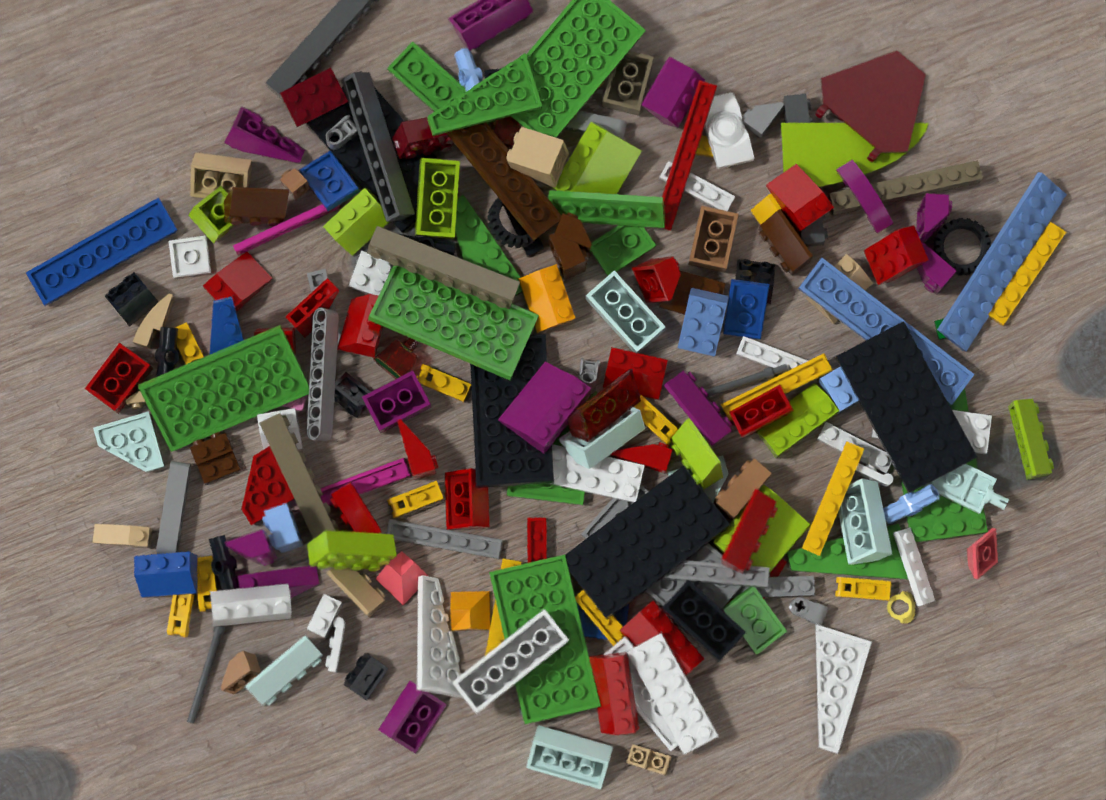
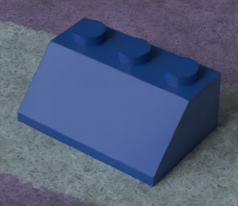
M191 552L134 556V576L142 598L198 594L197 555Z

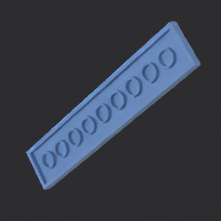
M1038 172L937 329L962 351L967 352L988 319V314L991 312L992 307L1002 295L1067 195L1043 173Z
M823 258L818 261L798 288L864 340H868L904 321ZM904 321L948 404L952 405L975 374Z

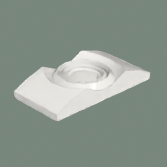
M733 92L714 96L704 129L717 169L754 161L750 138L745 129L740 107Z

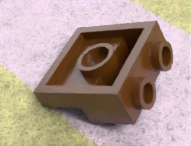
M214 433L211 435V439L207 441L199 439L194 441L193 446L190 447L205 485L241 470L226 433Z

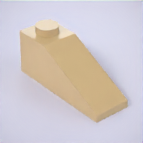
M95 524L93 543L151 548L152 529L150 527Z

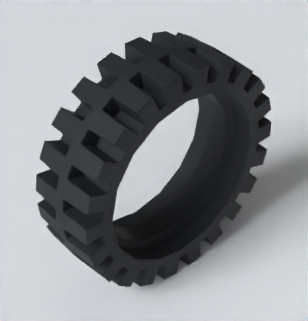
M497 198L488 211L489 215L487 216V221H490L488 227L492 228L491 234H496L495 239L497 241L501 239V244L505 245L507 243L510 248L513 246L515 248L526 247L532 244L534 241L528 234L523 236L514 235L503 227L499 213L504 204Z
M969 218L953 219L938 231L933 249L937 255L956 270L955 274L966 276L974 273L990 248L991 239L988 236L989 233L984 230V226L982 224L979 225L977 221H972ZM956 229H966L972 231L978 237L981 251L979 257L974 262L960 265L952 262L947 257L944 251V242L950 232Z

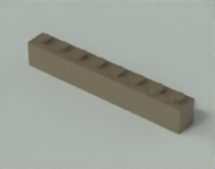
M976 160L871 185L882 203L889 204L925 196L926 193L934 194L978 184L982 180L979 162ZM850 189L833 192L828 196L829 201L834 207L831 209L832 216L862 210L861 205Z
M379 226L376 227L368 246L367 254L373 258L385 260L393 266H400L411 273H418L429 280H436L447 287L459 289L465 294L474 295L480 300L492 302L501 308L510 309L520 284L519 281Z
M280 412L259 422L313 539L325 531H339L336 521H331L328 515L331 513L327 502L323 504L320 496H323L319 485L315 486L312 481L315 476L311 468H306L304 461L307 459L303 451H298L296 444L299 442L295 433L290 434L288 426H290L287 416H282Z

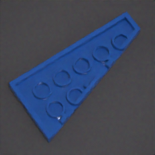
M232 297L213 301L209 355L244 340Z

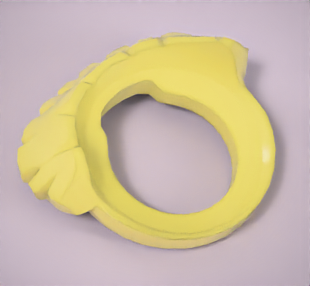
M902 591L900 594L891 597L887 604L890 616L904 624L910 623L913 620L916 606L912 594ZM896 600H903L905 603H908L909 609L902 615H896L892 612L891 605Z

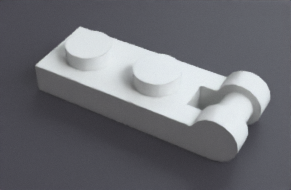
M858 463L855 470L856 474L872 481H878V484L884 487L890 486L893 482L891 474L886 473L883 475L876 472L877 468L869 464L864 466Z
M341 617L333 620V626L336 628L335 635L330 638L329 648H332L331 656L327 655L326 667H329L328 671L334 673L338 671L346 622Z

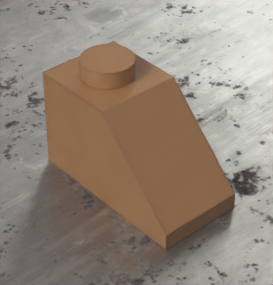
M295 168L293 170L289 169L282 174L280 181L286 189H289V193L295 200H298L310 190L308 181Z
M242 651L229 661L221 685L222 691L236 694L262 672L256 655Z

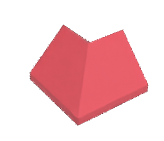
M996 528L989 530L967 548L968 567L974 579L978 580L998 563Z
M401 551L397 557L392 559L383 568L375 580L404 606L418 591V577L428 575Z

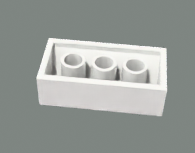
M288 584L210 592L213 627L291 619V599Z

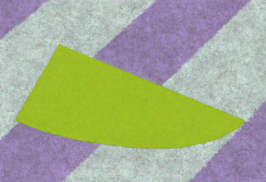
M781 123L783 173L797 164L818 187L842 182L843 180L836 169L851 160L857 164L865 175L898 160L907 153H881L871 163L867 157L874 147L846 123ZM914 123L908 151L919 142L928 127V123Z

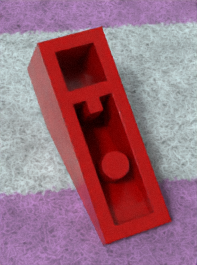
M327 278L297 305L286 318L306 338L312 332L315 310L318 308L329 309L338 295L339 289Z
M659 442L658 445L651 444L615 450L611 453L610 457L645 465V468L665 474L673 449H669V445Z

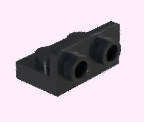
M345 372L335 382L334 402L339 403L345 408L347 413L358 418L366 407L362 397L370 393V391Z
M365 653L358 658L353 671L347 674L344 686L367 701L389 668Z

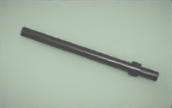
M784 364L775 368L768 367L762 372L706 389L709 394L707 397L765 378L767 380L772 379L775 375L787 372V365Z
M216 626L213 629L214 636L187 719L189 723H195L220 639L226 630L224 626Z

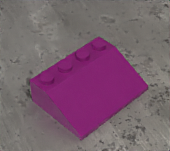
M544 362L498 421L545 454L590 398L591 388L575 376Z

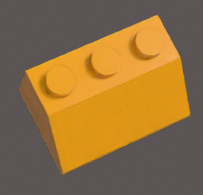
M557 264L518 279L529 311L539 315L535 323L537 333L575 319Z

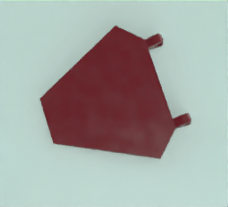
M894 51L822 77L820 80L823 104L817 109L815 116L821 119L830 110L874 147L867 157L871 163L881 153L908 152L926 74L900 52Z

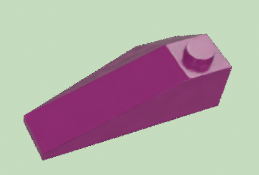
M241 106L224 141L225 144L242 152L296 163L301 162L305 152L303 148L290 138L279 135L273 125L271 127L267 126L262 122L263 118Z
M302 566L238 576L240 589L288 584L290 599L319 585L316 566Z

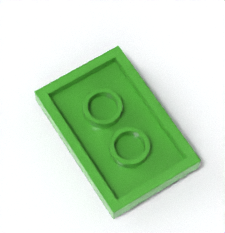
M618 225L591 243V253L608 276L614 270L617 273L654 249L656 244L644 227Z
M755 587L747 588L722 608L746 632L743 638L756 655L787 632Z

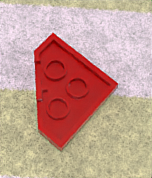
M270 446L254 455L241 507L251 526L266 516L264 511L286 504L294 499Z

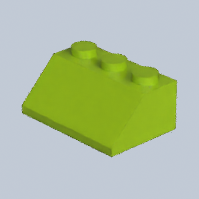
M364 188L323 227L337 243L353 256L372 239L377 226L384 228L389 222H386L378 198L369 189Z
M688 418L673 435V445L671 447L676 456L680 455L683 460L681 462L686 470H691L693 473L692 477L697 485L700 484L705 489L723 478L721 462L694 423Z

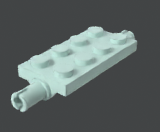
M964 464L923 486L926 487L933 484L938 490L939 495L978 514L981 513L985 503L989 502L1004 510L1006 503L1009 501L1008 498L994 492L993 486L997 480L996 478L968 464Z

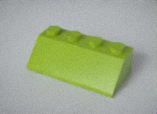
M816 383L789 401L794 410L793 412L756 431L775 458H778L838 414L839 409Z
M1033 398L1015 400L1008 406L1026 479L1031 480L1048 476L1052 473L1054 466L1052 459H1049L1047 455L1049 446L1047 440L1043 439V423L1038 420V404L1034 403Z

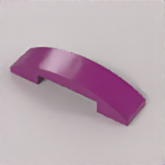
M851 160L836 169L845 185H848L861 205L876 233L878 234L891 226L893 221L888 211L857 164Z

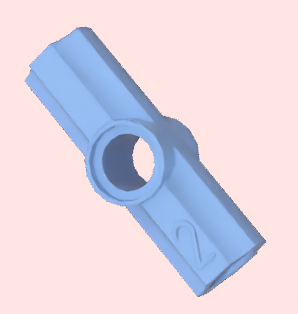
M463 48L457 51L454 56L459 68V82L461 86H465L467 92L481 82L483 76L481 69L476 67L472 52L468 48Z
M930 484L916 492L901 496L899 501L883 508L885 520L888 524H892L906 516L909 517L921 512L923 507L939 500L938 490L933 484Z

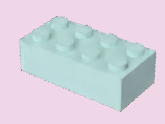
M615 270L586 295L588 303L635 353H640L665 331L666 327Z

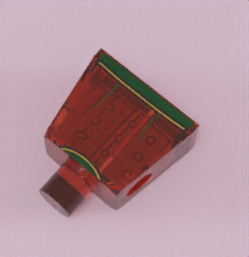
M409 338L402 344L396 339L373 360L394 379H397L411 372L418 360L413 350L419 343Z

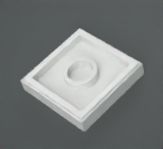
M206 235L169 241L174 279L212 274Z

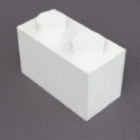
M324 594L307 629L321 637L327 638L333 626V620L337 617L343 603Z

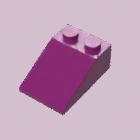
M921 241L929 261L918 266L917 271L922 282L925 284V289L932 294H938L950 281L956 270Z

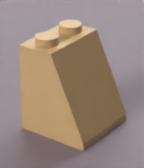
M521 127L520 131L516 132L514 136V146L508 151L506 159L510 168L555 188L569 152L564 140Z

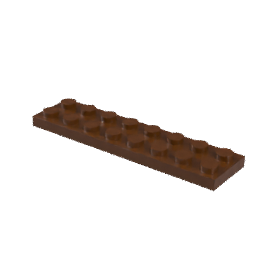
M487 123L447 132V135L533 241L560 221L562 215L532 178L510 168L506 159L509 150Z

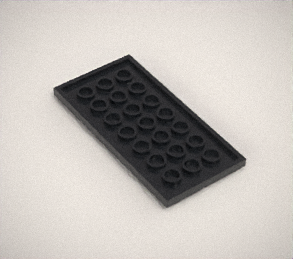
M342 86L341 88H342V90H343V92H344V94H345V96H346L344 87ZM375 88L415 213L402 221H391L402 233L416 221L420 159L438 158L432 153L430 155L420 154L411 159H406V157L399 159L392 138L400 124L405 121ZM349 102L307 122L306 124L329 151L335 155L363 189H369L379 200L359 134L336 150L329 148L326 142L328 130L345 116L350 115L352 117L351 120L355 123ZM335 135L332 136L329 140L331 142H337L340 138Z
M904 321L835 357L908 494L977 458L974 449Z
M545 334L530 335L511 380L470 364L477 488L554 483L552 445L544 454L498 421L544 362H547Z
M682 466L565 554L569 572L606 620H608L728 529L730 524L702 488L697 485L686 468Z

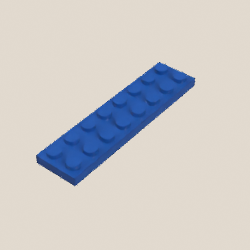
M158 197L29 270L26 274L44 306H47L176 233L178 230Z

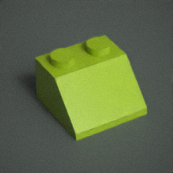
M222 186L195 205L188 215L213 244L235 226L231 223H225L224 200L228 193Z

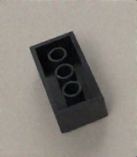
M689 579L661 609L717 662H720L746 634L734 620Z

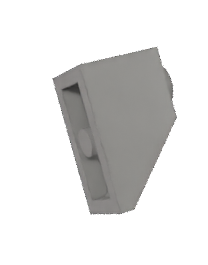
M779 102L754 106L752 110L748 109L742 117L744 119V126L759 138H762L783 110L784 104Z

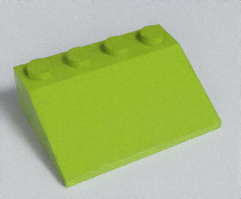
M590 122L562 170L554 189L557 191L617 194L642 150L597 123Z
M763 484L759 491L775 500V507L778 510L774 519L770 518L767 523L770 527L765 536L762 535L759 540L761 546L757 554L753 552L751 560H753L751 566L770 568V573L810 527V524L780 496ZM747 504L729 523L730 527L722 532L714 541L715 546L722 553L725 552Z

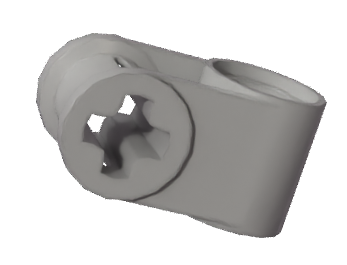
M350 115L342 118L326 133V142L329 148L339 149L358 135L356 124L351 120L352 117ZM335 135L340 138L337 142H331L329 140L332 136Z
M581 358L579 380L591 388V394H593L596 390L600 360L595 362L586 361L584 358Z
M800 597L792 600L789 605L792 614L822 626L828 611V607ZM801 602L803 609L796 611L797 607L794 605Z

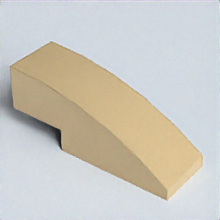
M168 294L161 299L144 318L134 337L133 343L135 345L150 349L155 332L160 333V328L166 326L175 300L172 294Z

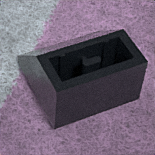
M737 259L735 279L769 284L767 304H771L775 264Z
M135 272L126 276L120 284L111 288L105 295L129 327L159 302Z

